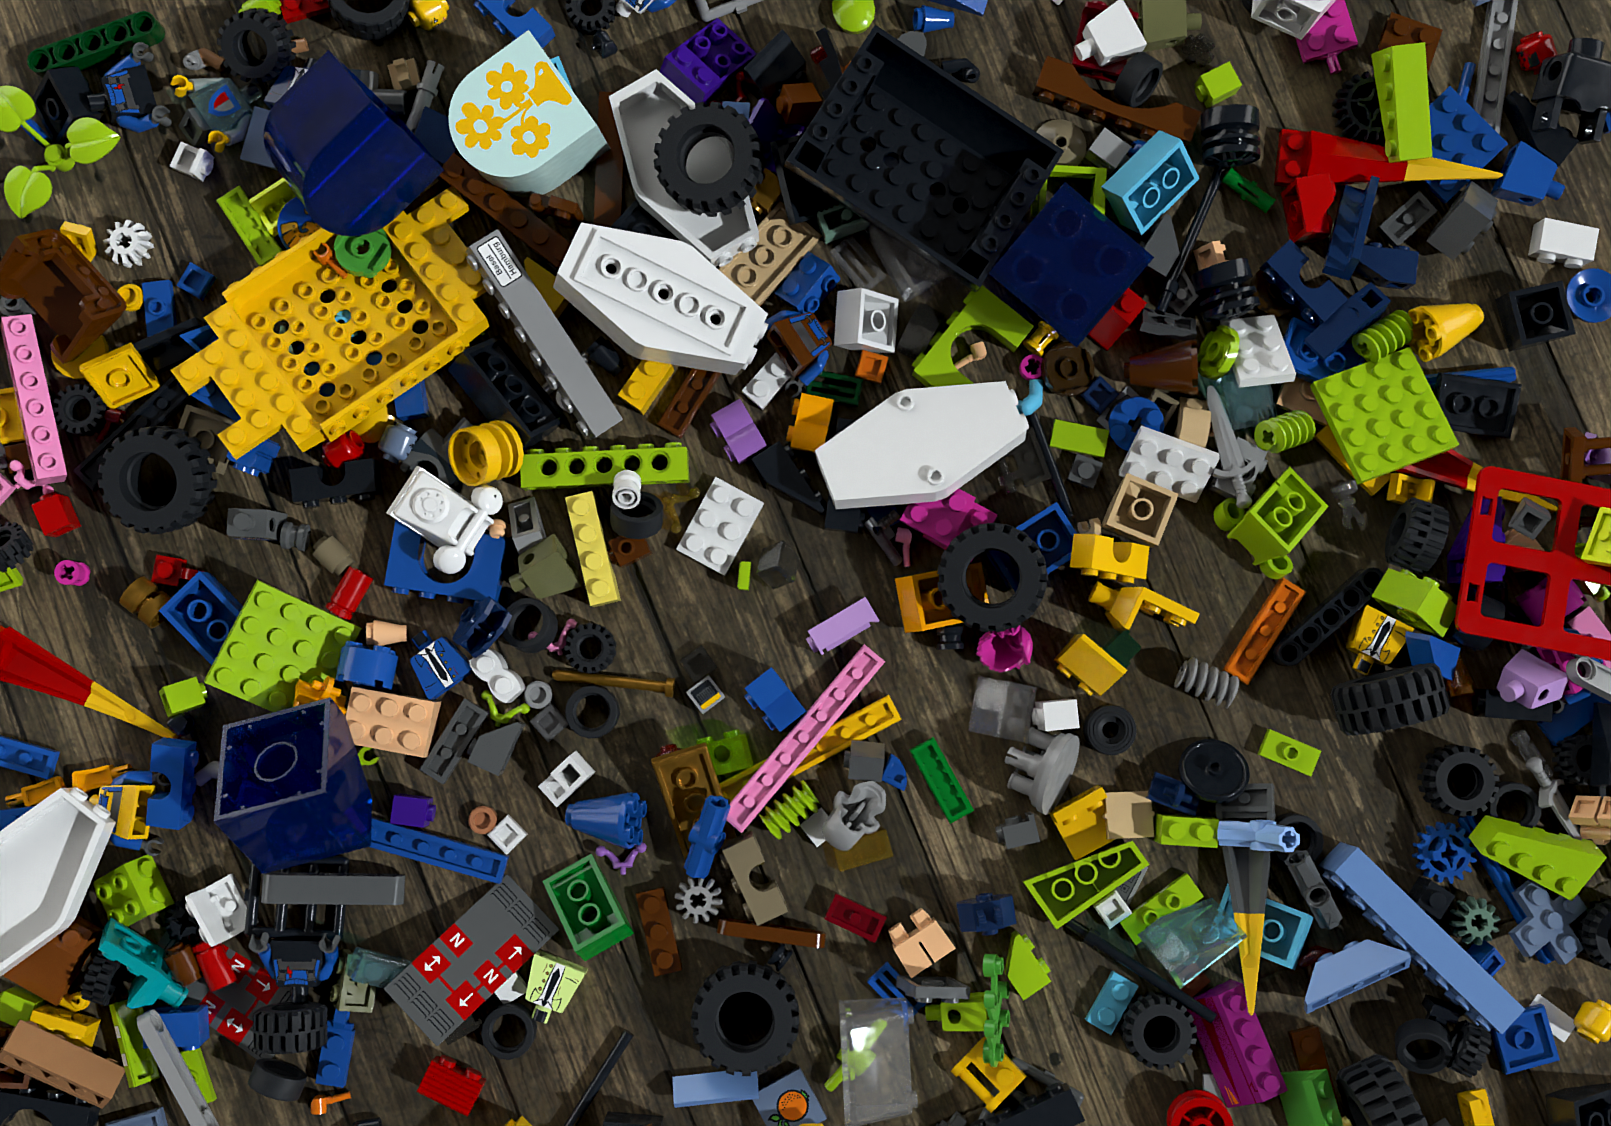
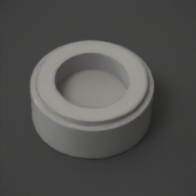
M534 681L526 687L524 699L532 708H545L553 699V691L546 682Z

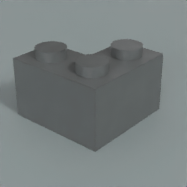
M1471 181L1453 200L1449 212L1431 230L1427 242L1452 261L1459 254L1464 256L1474 245L1475 242L1472 240L1478 234L1483 236L1493 225L1492 219L1497 214L1495 208L1498 200Z

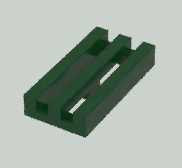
M822 371L817 377L857 385L856 389L816 381L806 385L805 394L834 399V403L858 407L863 379ZM811 388L854 395V399L811 391Z

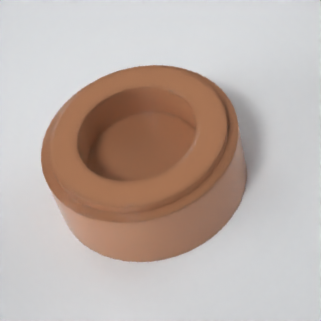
M485 805L475 808L469 815V826L478 834L491 832L498 823L496 811Z

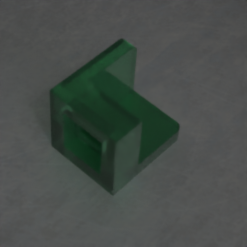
M1130 630L1118 631L1102 647L1106 653L1124 668L1131 664L1130 660L1141 650V646L1129 635Z

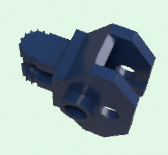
M488 596L473 607H468L462 613L461 621L452 640L457 645L460 644L471 656L476 658L486 652L503 633L512 614Z
M992 893L977 894L976 898L956 902L961 932H981L983 936L997 934L998 929L1017 924L1011 894L993 895Z

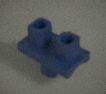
M1157 772L1154 773L1146 796L1149 800L1192 816L1196 815L1200 801L1199 798L1186 789L1185 784L1181 781Z

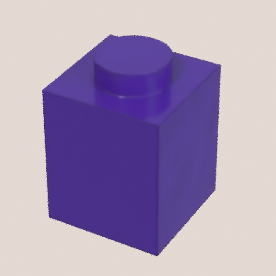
M402 793L394 795L390 823L422 828L429 826L430 821H434L436 814V805L432 804L433 797Z

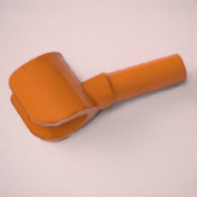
M322 243L326 250L323 255L317 254L315 250L313 251L320 264L329 265L342 279L347 278L348 274L336 263L334 254L326 243Z
M350 1091L334 1096L316 1095L311 1102V1114L326 1113L327 1104L351 1098Z

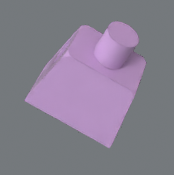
M1521 649L1503 668L1497 689L1505 701L1512 702L1515 700L1527 708L1534 709L1560 699L1569 678L1567 673Z

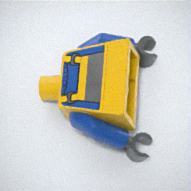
M128 771L113 779L110 786H102L99 790V795L94 794L90 797L89 802L93 805L99 804L105 807L111 813L109 817L116 822L109 838L115 846L137 851L142 848L145 849L149 856H156L161 853L159 850H154L151 847V843L163 844L164 840L162 838L153 837L149 841L143 839H148L150 826H146L148 798L154 795L156 791V785H152V782H158L162 786L171 785L170 782L165 783L162 780V773L152 774V771Z

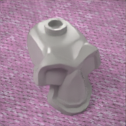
M867 781L855 785L851 795L839 791L834 797L833 811L822 826V834L825 840L838 850L848 851L864 834L876 832L880 824L874 816L885 810V790L876 782Z

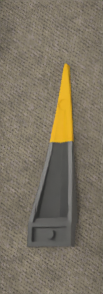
M1273 783L1248 784L1245 791L1238 798L1226 803H1216V816L1219 821H1275ZM1222 846L1239 945L1248 1013L1252 1016L1255 1009L1272 851L1251 850L1250 847Z

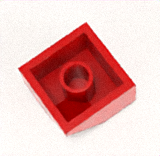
M1329 173L1296 178L1281 193L1289 239L1296 245L1323 241L1331 234L1333 224L1331 216L1327 215V209L1334 201L1336 187L1335 183L1330 180Z

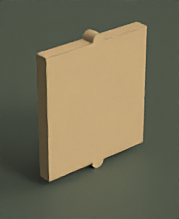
M1148 791L1106 793L1107 798L1104 799L1105 813L1102 817L1105 819L1107 839L1154 837L1153 816H1155V812L1152 811L1151 800L1146 798Z

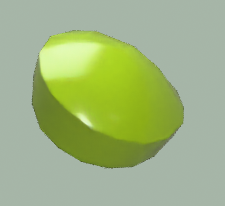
M833 0L832 2L833 16L837 25L849 34L865 32L874 20L875 6L873 0Z

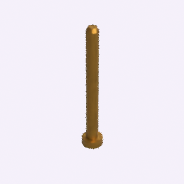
M558 669L552 673V678L557 681L664 692L665 697L673 698L675 678H667L665 682Z

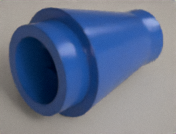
M925 5L914 9V30L926 33L953 28L954 26L953 11H945Z

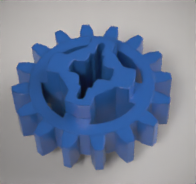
M1436 822L1435 828L1430 825L1425 826L1427 834L1418 832L1417 835L1421 841L1420 843H1413V846L1418 848V852L1412 854V857L1420 859L1416 867L1421 870L1426 869L1423 875L1427 878L1433 877V880L1442 883L1444 879L1446 883L1452 884L1454 881L1453 877L1463 880V871L1472 872L1468 864L1469 862H1476V859L1471 857V853L1477 851L1476 847L1469 846L1471 842L1469 836H1463L1466 830L1461 827L1456 828L1455 824L1447 822L1446 826L1442 822ZM1449 835L1453 836L1459 845L1454 844L1452 837H1449ZM1447 848V853H1444L1442 857L1441 852H1445ZM1431 860L1436 862L1437 868H1440V871L1433 867L1430 863Z

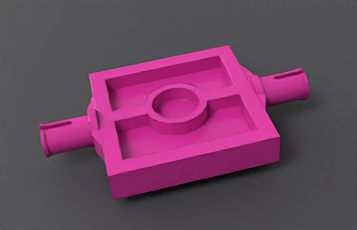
M1336 0L1302 40L1295 37L1303 64L1314 60H1326L1330 75L1342 71L1337 56L1344 51L1358 46L1345 0Z

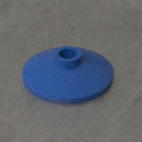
M1590 268L1580 271L1571 278L1566 287V296L1570 311L1575 317L1588 323H1599L1611 317V274L1601 269ZM1586 293L1591 295V302L1587 300Z

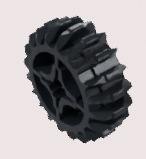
M1368 71L1364 72L1361 77L1355 74L1351 81L1346 80L1342 84V89H1339L1335 94L1338 99L1332 102V106L1336 110L1333 111L1331 116L1339 118L1335 123V127L1342 126L1344 130L1341 132V136L1349 133L1351 135L1350 139L1353 140L1358 138L1359 141L1375 145L1379 141L1385 143L1383 126L1372 127V123L1376 119H1382L1375 76L1373 74L1371 77ZM1368 91L1364 98L1352 99L1354 93Z

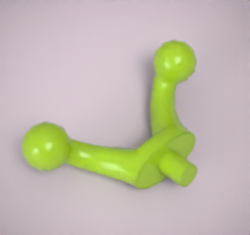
M484 690L481 693L482 699L488 702L490 718L496 721L495 726L500 727L501 723L507 724L519 712L526 714L530 711V706L523 703L505 714L498 713L491 691Z

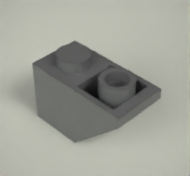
M1167 213L1148 229L1147 233L1151 235L1146 243L1141 241L1133 253L1136 260L1132 266L1158 282H1161L1166 277L1180 254L1171 216Z

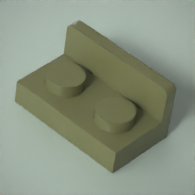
M342 949L341 957H338L339 963L335 968V973L338 974L336 985H332L330 1001L333 1002L338 1011L373 1012L382 957L380 954L351 952L349 949Z

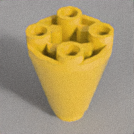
M1469 303L1427 305L1410 309L1408 314L1413 322V339L1406 345H1409L1423 362L1438 358L1482 324L1484 320L1483 311L1477 304Z

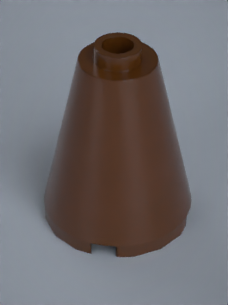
M1187 340L1129 357V362L1124 363V378L1130 379L1131 385L1197 395L1198 387H1193L1198 386L1197 340Z

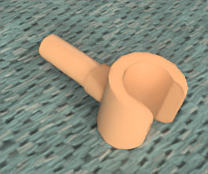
M984 342L970 345L972 354L954 364L957 370L969 362L986 357L987 351Z

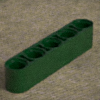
M140 11L37 48L28 55L27 65L42 79L48 69L78 66L80 71H84L133 53V47L138 42H143L149 45V47L160 43L165 37V29L151 13ZM152 24L151 29L147 32H144L145 28L148 25ZM126 34V37L119 41L120 36ZM100 43L99 48L96 49V50H93L94 46H95L96 44ZM72 52H75L74 56L71 59L67 60L68 56ZM49 61L46 68L42 69L43 64Z

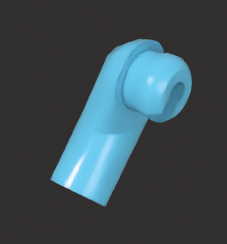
M1029 380V395L1023 401L1018 400V405H1016L1019 414L1031 415L1042 405L1043 380Z

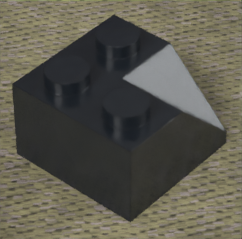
M1562 280L1508 292L1495 299L1509 352L1576 334Z

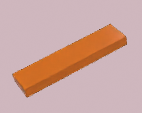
M1284 577L1279 579L1224 666L1223 671L1228 672L1231 676H1237L1240 682L1248 685L1306 591Z

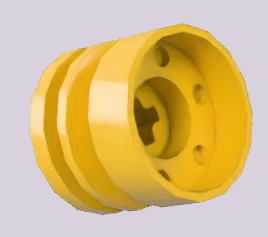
M494 420L489 423H482L479 426L461 428L454 432L449 440L448 455L450 465L458 479L467 486H479L490 483L493 480L511 477L519 472L523 464L524 453L521 439L512 425L504 420Z

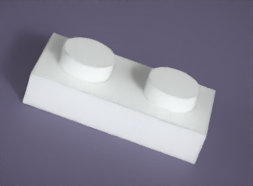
M777 352L742 390V393L761 410L769 404L793 377Z

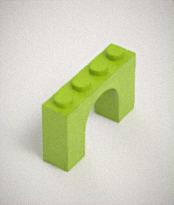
M982 285L978 291H971L963 301L966 306L961 312L955 310L946 322L949 325L947 330L943 334L939 331L929 343L932 346L930 351L926 355L921 353L912 364L915 367L912 376L927 388L974 384L960 373L953 364L951 345L956 337L969 330L985 331L1012 352H1015L1034 326Z

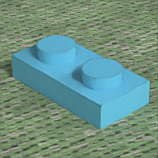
M1112 970L1085 1020L1112 1035L1138 985Z

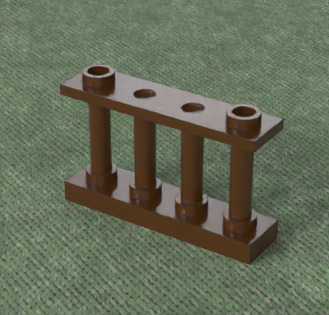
M1576 427L1564 428L1560 479L1582 483V479H1585L1586 476L1611 474V463L1584 464V453L1592 449L1611 448V437L1587 439ZM1597 516L1580 517L1578 531L1581 528L1593 527Z

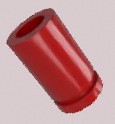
M349 566L330 598L331 602H328L325 607L333 614L343 619L351 620L352 613L358 608L374 578Z
M203 941L195 945L196 947L191 948L193 954L196 953V960L210 993L237 981L222 944L211 947L209 943Z

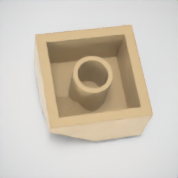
M1126 473L1109 504L1101 528L1150 546V548L1156 547L1160 543L1179 494Z

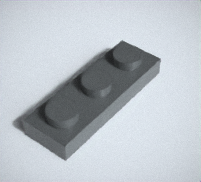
M464 698L419 770L441 784H445L490 712Z

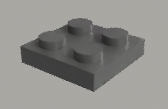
M897 976L896 987L904 991L906 996L914 997L916 1002L932 1003V998H941L942 1002L959 1003V999H969L970 987L951 977L914 976L911 978L910 976Z

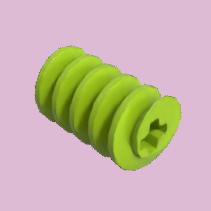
M1396 310L1355 334L1351 339L1352 346L1366 361L1376 363L1381 357H1386L1388 354L1396 351V349L1403 347L1404 344L1412 341V319L1407 312Z
M1293 410L1258 423L1254 432L1257 447L1262 450L1279 453L1311 441L1316 432L1315 423L1307 412Z
M803 779L800 781L801 791L794 786L791 787L792 797L783 793L784 803L774 799L775 809L772 810L768 806H764L766 816L759 814L772 835L779 840L782 838L780 829L790 833V822L797 827L800 825L798 816L805 820L809 819L808 809L818 813L817 803L820 804V802Z

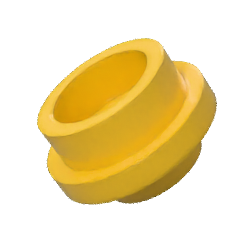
M126 284L118 289L117 292L126 302V311H137L143 306V290L139 286Z

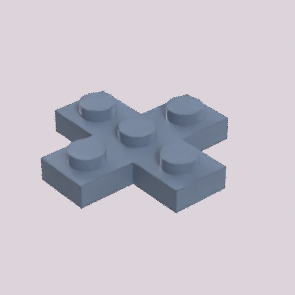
M1530 879L1512 892L1527 917L1509 931L1508 934L1523 957H1531L1546 945L1556 962L1560 965H1566L1584 949L1569 926L1570 923L1587 910L1578 894L1573 901L1557 893L1550 897L1544 886Z

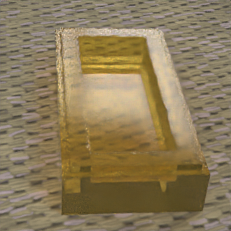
M886 829L863 835L848 851L838 850L833 847L840 872L894 857Z

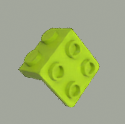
M148 854L125 863L94 881L96 895L103 904L108 920L113 918L126 927L174 904L153 857Z

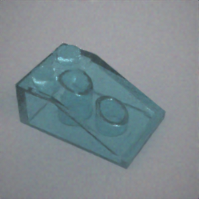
M1212 897L1162 916L1138 934L1148 952L1180 989L1247 938L1244 931Z

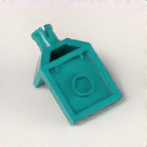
M110 918L104 926L98 949L104 957L111 961H119L126 966L128 971L137 975L131 982L126 1006L134 1009L153 1005L157 999H161L174 1009H177L186 998L189 989L182 987L171 979L172 974L163 959L166 956L165 950L115 919Z

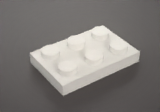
M1275 315L1220 321L1219 325L1229 326L1238 332L1240 340L1239 351L1232 369L1239 388L1295 381L1296 372Z
M1140 426L1119 469V476L1124 477L1126 473H1129L1178 493L1180 498L1197 503L1220 457L1217 452Z
M715 477L676 550L725 576L764 503Z

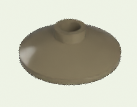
M1055 119L1046 122L1037 130L1038 134L1056 146V141L1059 139L1065 142L1064 147H1059L1064 150V153L1056 165L1078 166L1082 162L1086 153V139L1077 125L1067 120Z

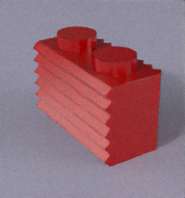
M435 1056L417 1092L468 1117L485 1085L486 1079L482 1078V1073L474 1068L467 1067L465 1069L457 1066V1061L449 1056Z

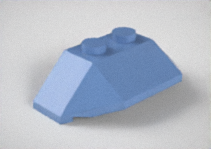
M1367 939L1360 943L1358 941L1350 942L1344 946L1342 951L1336 954L1330 952L1322 955L1317 960L1318 962L1315 963L1305 996L1304 1010L1306 1014L1409 968L1411 962L1410 954L1406 951Z

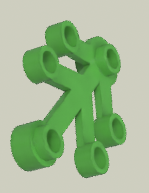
M985 954L983 958L984 977H991V991L986 990L984 994V1006L989 1020H985L984 1036L987 1040H985L983 1046V1061L990 1064L991 1067H997L998 1062L1003 1061L1004 1046L1000 1044L1002 1027H1009L1010 1023L1009 1010L1001 1009L1002 998H1009L1010 984L1008 981H998V975L1003 974L1004 960L1003 957H998L997 954Z

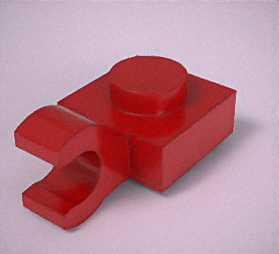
M156 555L151 582L182 587L183 580H191L199 570L186 568L187 560Z

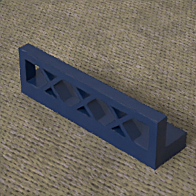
M1371 176L1365 190L1345 185L1341 194L1322 273L1350 280L1361 258L1379 177Z

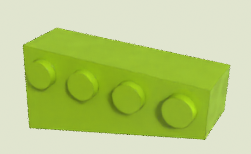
M1425 42L1391 46L1371 54L1385 136V154L1388 157L1389 163L1433 157Z
M1487 815L1482 818L1469 835V839L1482 855L1573 901L1607 858L1591 840H1578L1562 833L1557 835L1546 832L1541 828H1528L1516 822Z
M1128 841L1022 882L1057 930L1147 867L1149 863L1135 843Z

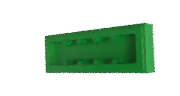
M934 737L909 749L949 824L974 811Z

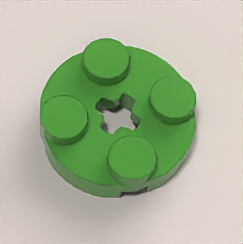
M368 221L360 222L361 224L354 226L351 224L345 226L338 233L334 242V250L340 266L354 276L375 277L388 264L391 258L392 245L385 231L377 224ZM365 244H368V252L359 254L357 247H363Z

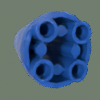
M634 792L578 801L575 804L568 805L565 822L567 826H572L574 830L618 847L631 849L634 845H641L643 841L641 823L642 817L644 818L647 812V803L640 800V796Z

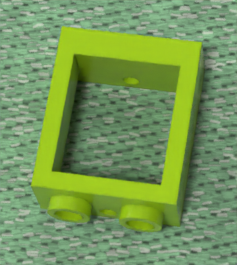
M1056 165L1049 176L1091 179L1090 214L1045 212L1046 180L1036 196V200L1031 204V216L1035 217V225L1100 229L1104 223L1105 194L1101 186L1106 182L1107 168Z

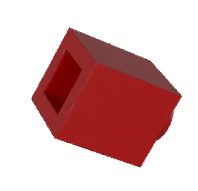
M51 492L41 496L39 502L31 505L44 536L56 538L81 527L68 496Z

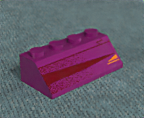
M1231 979L1192 997L1217 1013L1213 1022L1209 1023L1185 1007L1194 1019L1192 1023L1196 1025L1197 1029L1195 1035L1227 1108L1265 1102L1288 1091L1255 1011L1252 1016L1248 1013L1245 987L1242 983Z

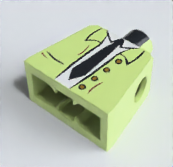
M538 950L533 957L525 996L527 1001L536 1004L531 1018L541 1023H547L552 1010L563 1013L587 973L588 968Z

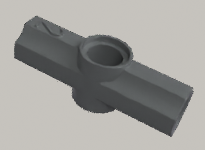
M1296 850L1288 854V858L1284 862L1321 929H1332L1338 926L1343 917L1309 853L1306 850Z

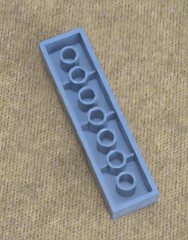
M1339 842L1320 862L1318 867L1324 872L1321 876L1333 887L1337 886L1343 890V898L1355 907L1357 905L1365 911L1362 916L1373 926L1377 925L1385 932L1382 935L1392 945H1398L1408 952L1411 956V963L1415 966L1419 965L1425 970L1423 975L1435 986L1439 985L1446 991L1444 995L1456 1006L1460 1005L1465 1009L1464 1015L1471 1022L1482 1026L1488 1032L1493 1029L1503 1034L1523 1013L1525 1008L1358 847Z

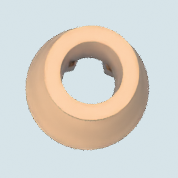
M374 620L373 623H366L367 645L383 646L397 642H407V625Z

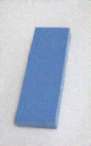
M726 1071L673 1077L675 1108L759 1099L757 1071L751 1072V1076H742V1072H734V1075L726 1073Z

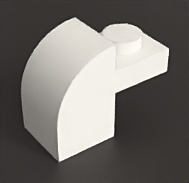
M575 751L550 773L551 775L538 787L558 807L575 790L583 785L595 771Z

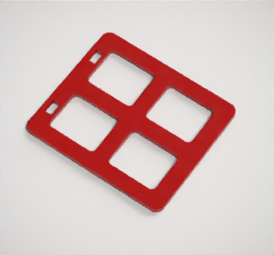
M1495 466L1482 468L1477 475L1455 615L1457 630L1464 634L1611 662L1610 640L1568 633L1563 628L1569 586L1572 579L1611 586V567L1588 564L1575 555L1582 506L1611 508V489ZM1501 489L1554 499L1558 502L1553 546L1550 552L1493 540L1492 533L1496 507ZM1482 499L1490 500L1488 515H1480ZM1490 563L1543 573L1547 576L1541 624L1538 627L1485 617L1481 614L1487 566ZM1469 584L1477 586L1475 601H1467Z

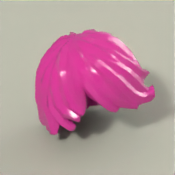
M1020 625L1002 632L988 631L979 639L976 655L980 657V662L983 665L999 673L1016 667L1020 669L1024 663L1026 665L1031 663L1030 659L1033 650L1031 635Z

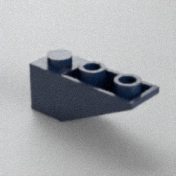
M1366 243L1363 245L1361 258L1355 271L1379 287L1407 290L1416 284L1419 252L1409 251L1410 248L1407 246L1385 248L1382 247L1381 243Z
M1370 282L1352 295L1303 342L1323 361L1348 343L1355 334L1378 321L1391 300Z

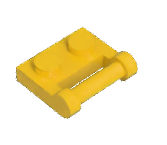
M984 1036L950 1072L955 1077L959 1076L986 1104L985 1108L992 1113L1026 1078V1075L1005 1053L1003 1061H999L997 1067H991L990 1064L984 1063L983 1046L985 1040H987ZM971 1062L1000 1091L995 1097L966 1068Z

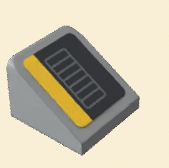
M709 675L686 692L702 714L725 698V695Z

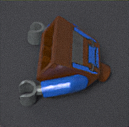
M782 310L765 320L768 327L763 338L759 339L758 343H762L767 337L793 378L799 377L797 381H790L785 386V390H788L791 385H797L798 392L792 396V398H797L802 393V386L809 385L823 371L829 358L827 350L832 345V340L829 336L835 333V325L830 319L820 323L814 313L811 312L802 314L797 311Z

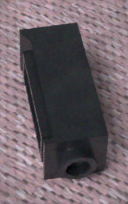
M1476 689L1472 697V709L1476 717L1552 722L1553 702L1530 709L1515 700L1512 702L1505 701L1498 690Z

